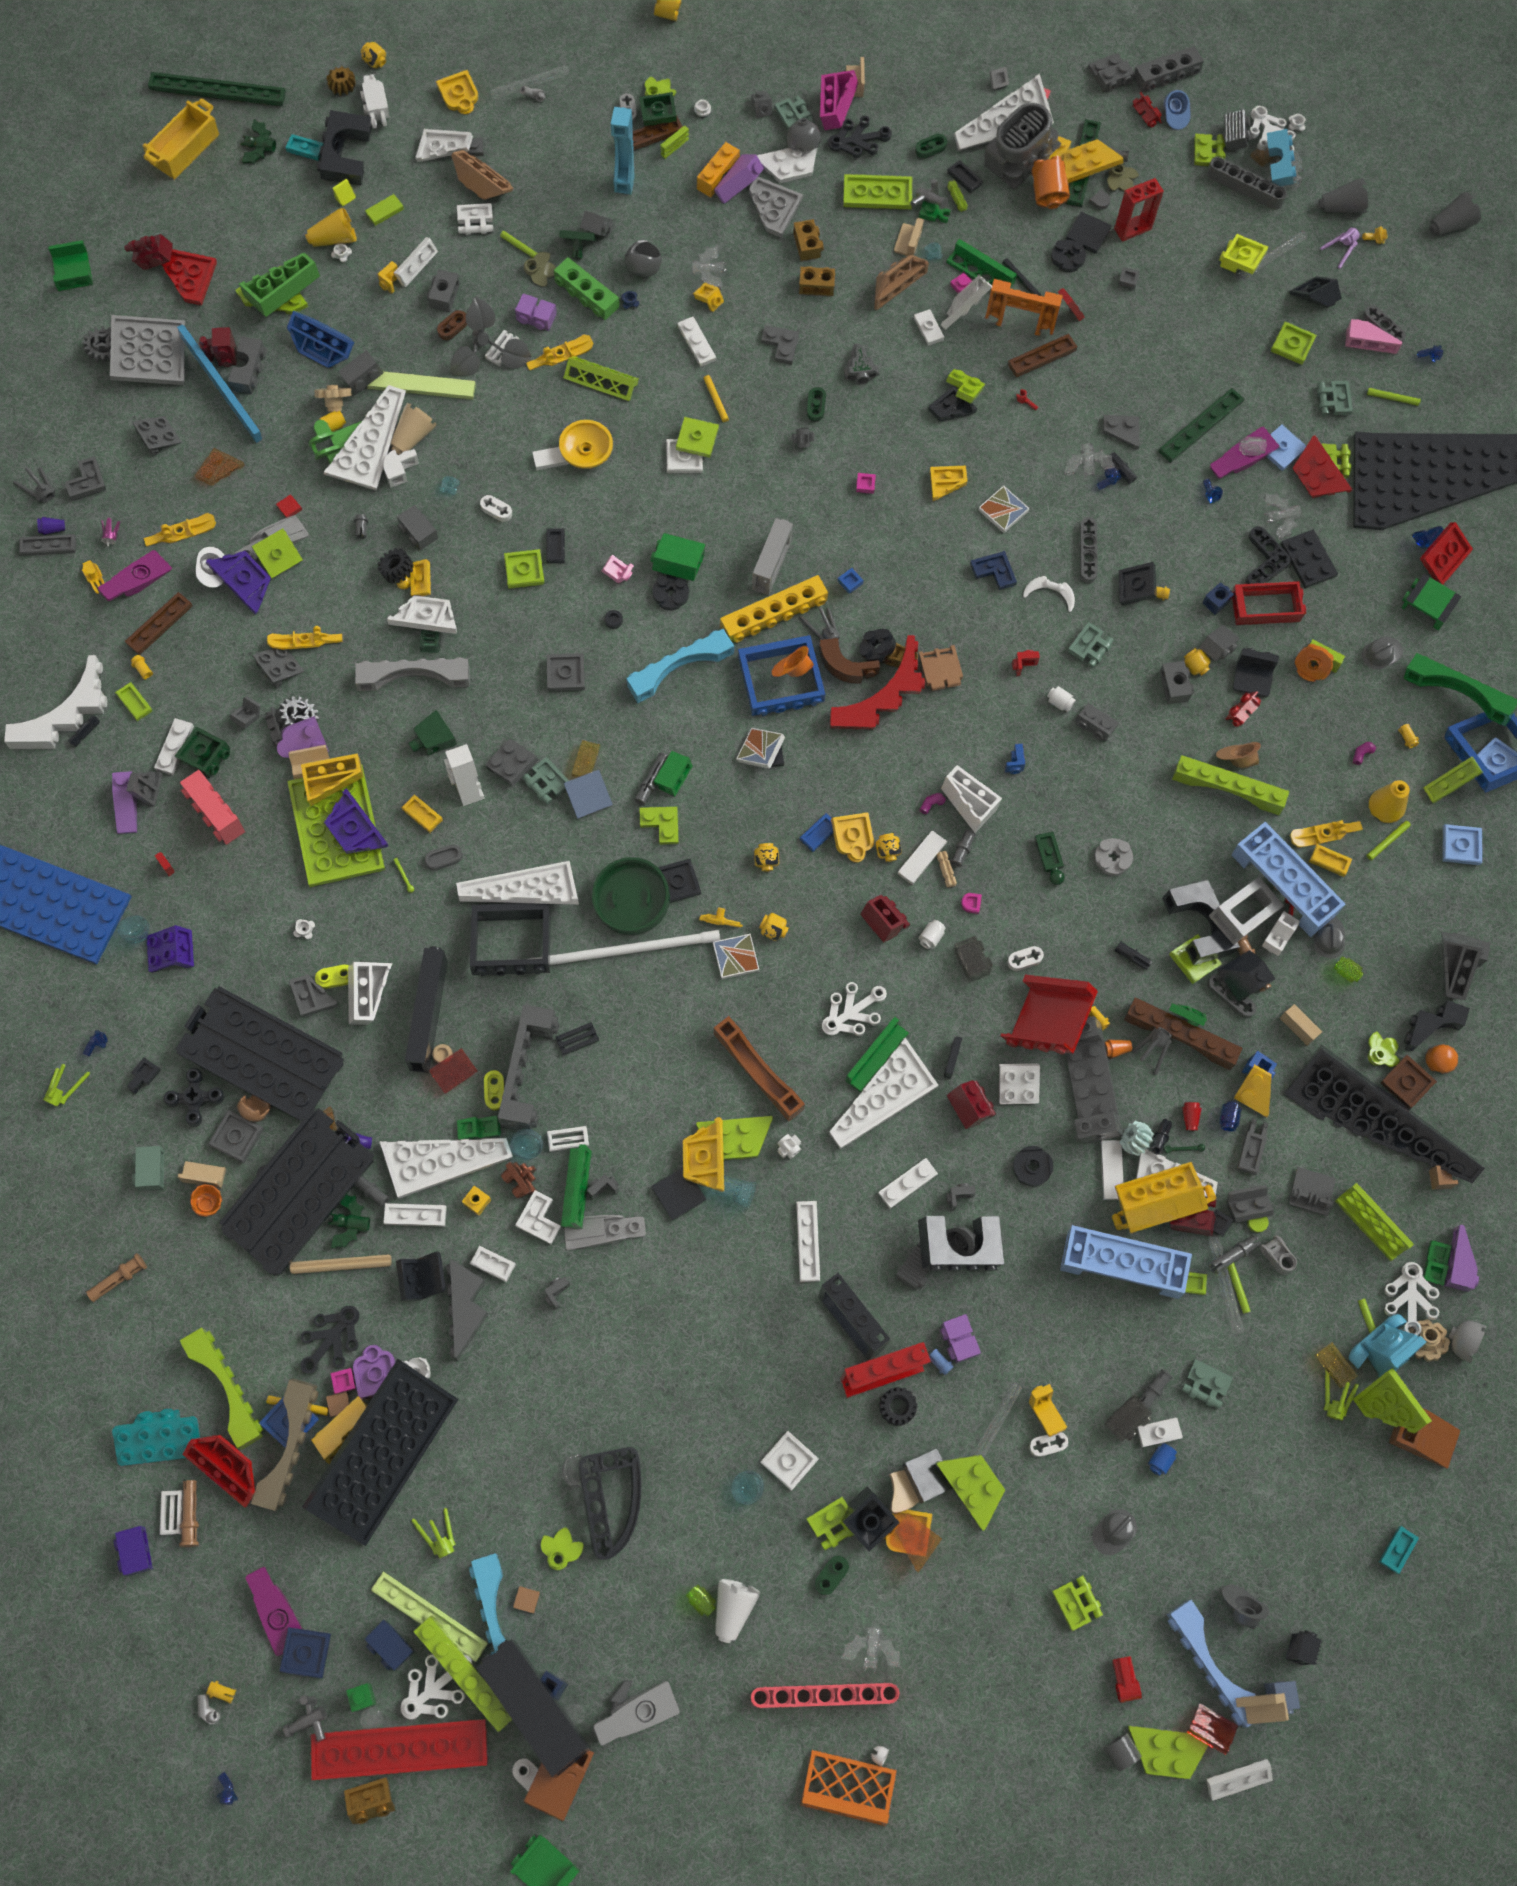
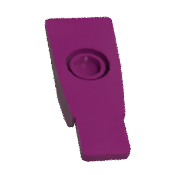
M1262 426L1238 442L1221 458L1211 463L1210 469L1218 479H1221L1233 471L1238 473L1253 466L1277 450L1279 445L1265 427Z
M152 550L121 570L111 580L100 585L98 591L107 601H111L123 593L126 596H132L172 570V567L155 550Z
M261 1567L246 1575V1581L254 1595L253 1599L260 1620L276 1656H280L283 1654L288 1627L302 1629L281 1589L276 1584H273L266 1568Z

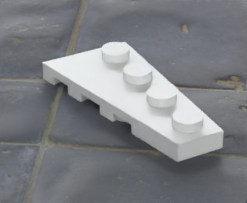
M1146 1148L1145 1153H1140L1136 1179L1181 1164L1167 1160L1162 1155H1156ZM1197 1173L1202 1186L1211 1185L1216 1195L1218 1182Z

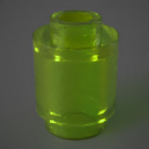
M1342 956L1334 966V969L1337 970L1336 973L1350 983L1353 981L1358 982L1364 974L1362 972L1363 967L1349 957L1345 958Z
M698 1584L686 1595L689 1599L688 1603L701 1617L704 1614L708 1617L716 1609L714 1604L717 1601L704 1587L701 1588Z

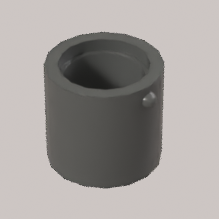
M1128 1733L1120 1735L1104 1747L1119 1772L1133 1765L1142 1757Z

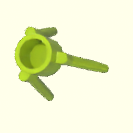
M62 1064L60 1069H55L43 1100L58 1107L59 1103L65 1104L67 1098L90 1075V1072H86L62 1096L63 1091L57 1089L65 1068V1064Z
M1326 1369L1324 1410L1328 1411V1417L1343 1421L1359 1384L1354 1385L1344 1404L1350 1383L1346 1382L1340 1402L1333 1400L1332 1404H1330L1329 1369Z
M444 1508L443 1512L448 1540L446 1536L441 1538L433 1520H430L429 1523L437 1539L434 1543L415 1519L411 1520L431 1547L434 1555L438 1554L439 1559L454 1552L453 1546L456 1545L452 1535L447 1508Z

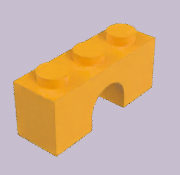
M725 142L697 176V190L712 197L715 193L714 189L721 182L724 173H728L739 159L740 150Z

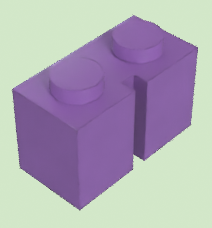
M523 294L515 309L516 320L522 324L533 325L539 330L549 331L557 314L556 304L540 300L539 305L535 306L538 298Z
M966 1314L943 1322L940 1333L943 1340H947L950 1348H947L951 1360L954 1359L957 1364L981 1354L975 1336L971 1335L973 1331Z

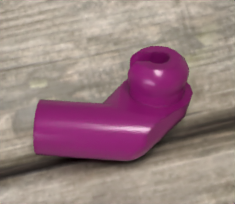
M1365 742L1358 746L1355 750L1353 764L1361 765L1364 755L1374 753L1376 746L1372 742Z
M942 793L929 795L925 798L919 811L927 815L932 805L936 803L939 806L943 805L946 798Z

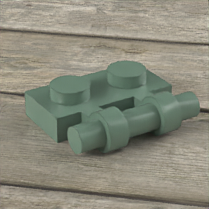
M800 96L794 98V103L788 98L774 105L775 111L787 130L794 122L801 118H806L815 124L811 111H808L805 101L801 100Z
M1331 381L1330 387H1325L1324 382L1318 383L1317 396L1320 398L1319 410L1322 416H1328L1329 409H1333L1334 415L1352 414L1353 408L1349 381ZM1327 396H1331L1332 401H1327Z
M1088 622L1067 652L1081 661L1086 656L1089 657L1088 666L1094 668L1096 664L1101 662L1104 653L1110 650L1114 640L1111 637H1107L1106 640L1102 639L1101 636L1104 631ZM1095 644L1099 646L1097 652L1092 650Z
M547 757L532 768V771L535 773L533 777L528 773L522 777L526 782V786L529 789H533L538 799L544 801L547 805L552 802L548 795L553 792L558 797L566 790L563 783L569 781ZM540 780L546 785L543 789L537 784Z
M1195 1359L1186 1379L1193 1382V1385L1191 1387L1184 1383L1181 1391L1187 1393L1193 1399L1197 1398L1205 1402V1405L1209 1407L1213 1406L1220 1409L1223 1402L1216 1399V1395L1219 1394L1223 1397L1226 1395L1233 1377ZM1202 1386L1209 1389V1395L1199 1391V1387Z

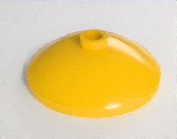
M579 420L571 423L563 430L559 439V449L562 457L569 464L584 469L594 468L603 464L611 455L613 439L609 430L601 423L593 420Z

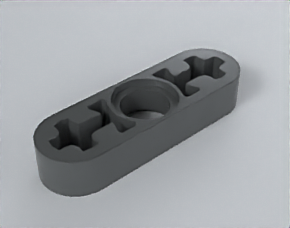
M1375 305L1368 306L1363 314L1365 321L1370 322L1393 337L1400 336L1397 339L1403 343L1406 337L1405 331ZM1380 323H1386L1389 328H1382Z
M1214 974L1210 977L1207 986L1211 992L1242 1018H1250L1254 1015L1256 1005L1250 998L1246 997L1241 1004L1236 1006L1238 1003L1236 1000L1230 1001L1227 998V993L1231 992L1229 988L1223 994L1221 993L1227 985L1220 974ZM1219 980L1221 982L1220 986L1215 987L1213 985L1214 981ZM1250 1006L1249 1011H1243L1244 1007Z

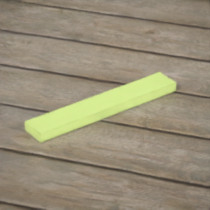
M384 372V374L370 383L367 388L385 390L390 385L406 390V393L473 400L476 384L475 381Z
M385 1572L381 1574L371 1591L419 1624H422L433 1615L461 1652L475 1662L478 1661L489 1644Z

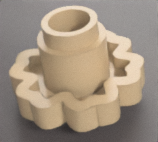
M327 385V388L314 390L315 398L325 399V407H327L328 412L342 411L343 397L351 395V388H338V385Z
M1428 1319L1418 1321L1422 1328L1419 1337L1421 1336L1426 1343L1414 1356L1417 1359L1424 1357L1427 1362L1439 1360L1441 1354L1447 1353L1450 1340L1445 1337L1447 1330L1440 1323L1432 1324ZM1410 1328L1409 1332L1415 1333V1330Z

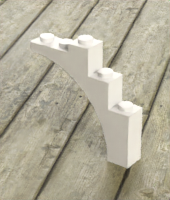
M88 655L86 669L81 681L73 693L61 705L37 719L23 723L6 724L4 742L9 749H55L56 742L59 741L58 731H77L80 725L83 724L82 714H104V707H107V697L101 691V680L99 679L103 666L96 655Z

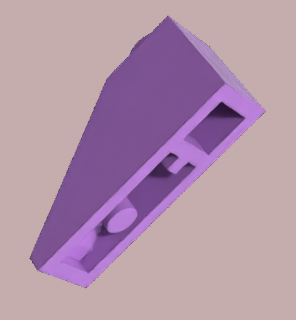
M742 154L714 189L722 203H726L752 183L764 169L756 154Z
M132 771L112 773V792L117 834L137 833V798L126 791Z
M1459 1225L1454 1228L1445 1286L1469 1292L1478 1285V1269L1464 1225Z

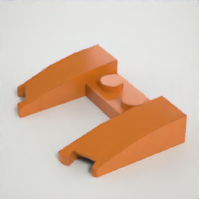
M994 279L986 311V319L992 315L998 319L996 325L1001 326L1006 306L1040 314L1035 335L1040 336V329H1050V334L1053 335L1063 295L1047 291L1044 297L1010 289L1011 283Z

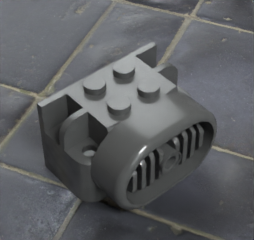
M1026 103L1019 106L1000 124L996 137L985 149V166L1013 190L1032 175L1031 170L1036 160H1048L1050 155L1061 146V143L1058 141V132L1052 127V117L1048 109L1038 103Z

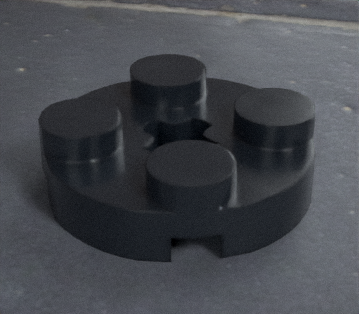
M1074 240L1057 241L1051 254L1052 263L1063 272L1077 271L1078 268L1084 265L1086 259V251L1083 248L1082 242ZM1066 254H1071L1072 256H1071V258L1069 259V258H1067V256H1065V255H1066Z
M672 575L659 576L653 586V599L662 609L677 610L688 601L689 588L686 580ZM669 589H673V591L676 593H673L672 596H669L666 591H669Z
M888 629L867 631L860 644V654L867 662L879 660V663L886 660L884 657L888 654L891 656L894 652L896 640Z
M1028 1146L1016 1155L1013 1161V1172L1020 1183L1032 1187L1040 1186L1051 1176L1053 1161L1051 1156L1043 1151L1042 1148ZM1031 1161H1034V1164L1038 1165V1168H1036L1035 1171H1031V1169L1028 1168V1165H1030Z

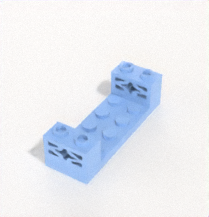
M1266 822L1243 839L1232 853L1233 858L1243 868L1252 863L1303 915L1299 926L1310 937L1338 915L1346 905Z
M1072 1225L1067 1232L1060 1271L1080 1275L1082 1271H1087L1160 1289V1295L1179 1299L1185 1294L1192 1254Z

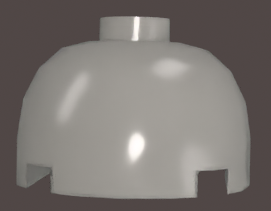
M1464 1321L1457 1328L1453 1327L1448 1338L1452 1339L1451 1347L1456 1356L1471 1363L1473 1358L1470 1356H1473L1474 1353L1476 1354L1485 1333L1483 1331L1487 1326L1475 1321Z

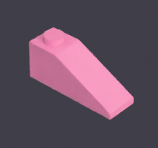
M1351 319L1346 330V347L1397 354L1402 345V341L1367 321Z

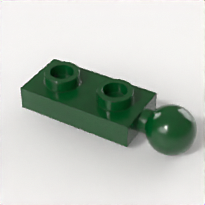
M1054 832L1035 835L1034 839L1044 871L1052 872L1049 877L1050 882L1054 885L1062 884L1065 876L1059 869H1062L1064 864Z

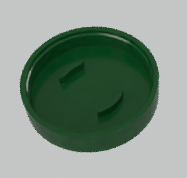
M627 857L610 863L599 873L593 885L592 901L598 917L609 929L624 935H638L653 929L663 920L670 904V890L664 874L656 865L642 858Z

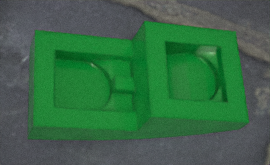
M497 1115L479 1119L472 1117L457 1120L458 1140L501 1136V1126Z
M1430 1240L1423 1278L1426 1281L1444 1285L1449 1267L1447 1263L1452 1248L1451 1245Z

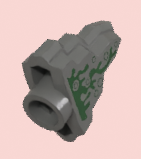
M860 343L854 344L851 350V359L848 360L847 368L844 369V378L852 381L855 380L859 385L867 384L870 379L879 376L878 366L874 365L872 359L867 357L866 350Z

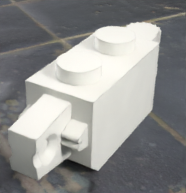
M374 74L364 76V83H362L363 91H360L362 102L366 101V104L363 105L365 116L369 115L371 117L373 128H377L376 120H381L383 127L387 126L386 119L390 118L383 83L379 80L376 81Z

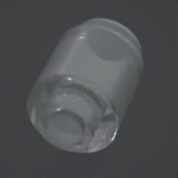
M1244 437L1239 442V451H1242L1243 455H1261L1266 452L1267 441L1262 439V437Z

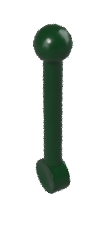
M1199 1144L1198 1146L1171 1147L1166 1145L1164 1151L1165 1153L1186 1150H1199L1203 1152L1205 1145Z

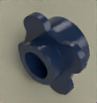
M627 291L620 296V299L623 300L622 306L624 309L639 306L636 292Z

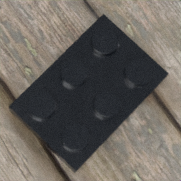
M1314 529L1281 542V546L1290 556V563L1304 588L1337 577L1338 572Z

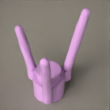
M1352 227L1320 248V250H1324L1338 241H1342L1344 245H1350L1338 265V269L1342 267L1353 248L1357 245L1356 240L1360 237L1359 231Z

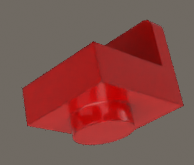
M1025 650L1024 652H1017L1015 659L1012 660V669L1016 670V676L1021 675L1022 666L1038 665L1040 659L1039 651Z

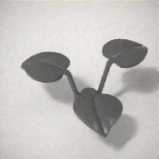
M478 297L473 298L465 317L467 325L473 330L474 350L472 352L468 346H463L454 353L450 364L451 374L470 376L476 373L480 366V359L475 355L477 345L484 346L487 343L503 352L501 362L509 368L524 366L531 359L527 345L520 339H511L507 341L505 349L491 341L485 332V328H490L494 325L495 313L488 303Z

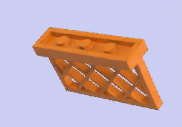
M812 1750L800 1806L886 1826L889 1819L897 1770ZM815 1756L824 1758L828 1765L827 1768L819 1773L814 1766ZM839 1762L845 1763L850 1771L841 1778H839L833 1768ZM850 1765L857 1766V1767L852 1770V1768H851ZM859 1768H865L871 1776L862 1783H860L854 1773ZM831 1769L837 1780L827 1787L820 1775ZM813 1770L816 1775L811 1778ZM880 1773L891 1775L889 1784L884 1788L880 1786L875 1778ZM852 1774L858 1786L848 1792L841 1780ZM816 1778L819 1779L824 1787L819 1793L809 1791L810 1782ZM873 1779L879 1791L869 1797L863 1785ZM837 1783L840 1784L845 1792V1795L839 1799L834 1798L829 1791ZM858 1788L861 1789L866 1797V1800L860 1804L855 1803L850 1796ZM888 1788V1793L886 1795L884 1790ZM826 1791L828 1796L822 1795V1793ZM881 1793L886 1800L885 1809L876 1808L871 1799Z

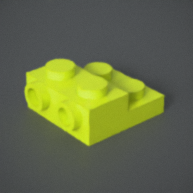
M1237 234L1233 240L1229 241L1227 250L1222 252L1219 261H1221L1220 267L1235 273L1240 269L1253 275L1267 253L1268 246Z

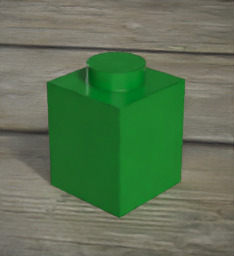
M371 1683L346 1690L352 1712L376 1705Z

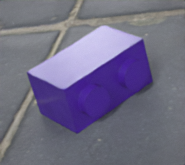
M138 1526L115 1533L114 1548L116 1552L119 1551L120 1560L117 1561L119 1572L123 1573V1576H131L153 1569L145 1527Z

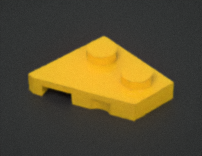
M1254 1064L1235 1094L1234 1099L1268 1117L1270 1112L1272 1074Z

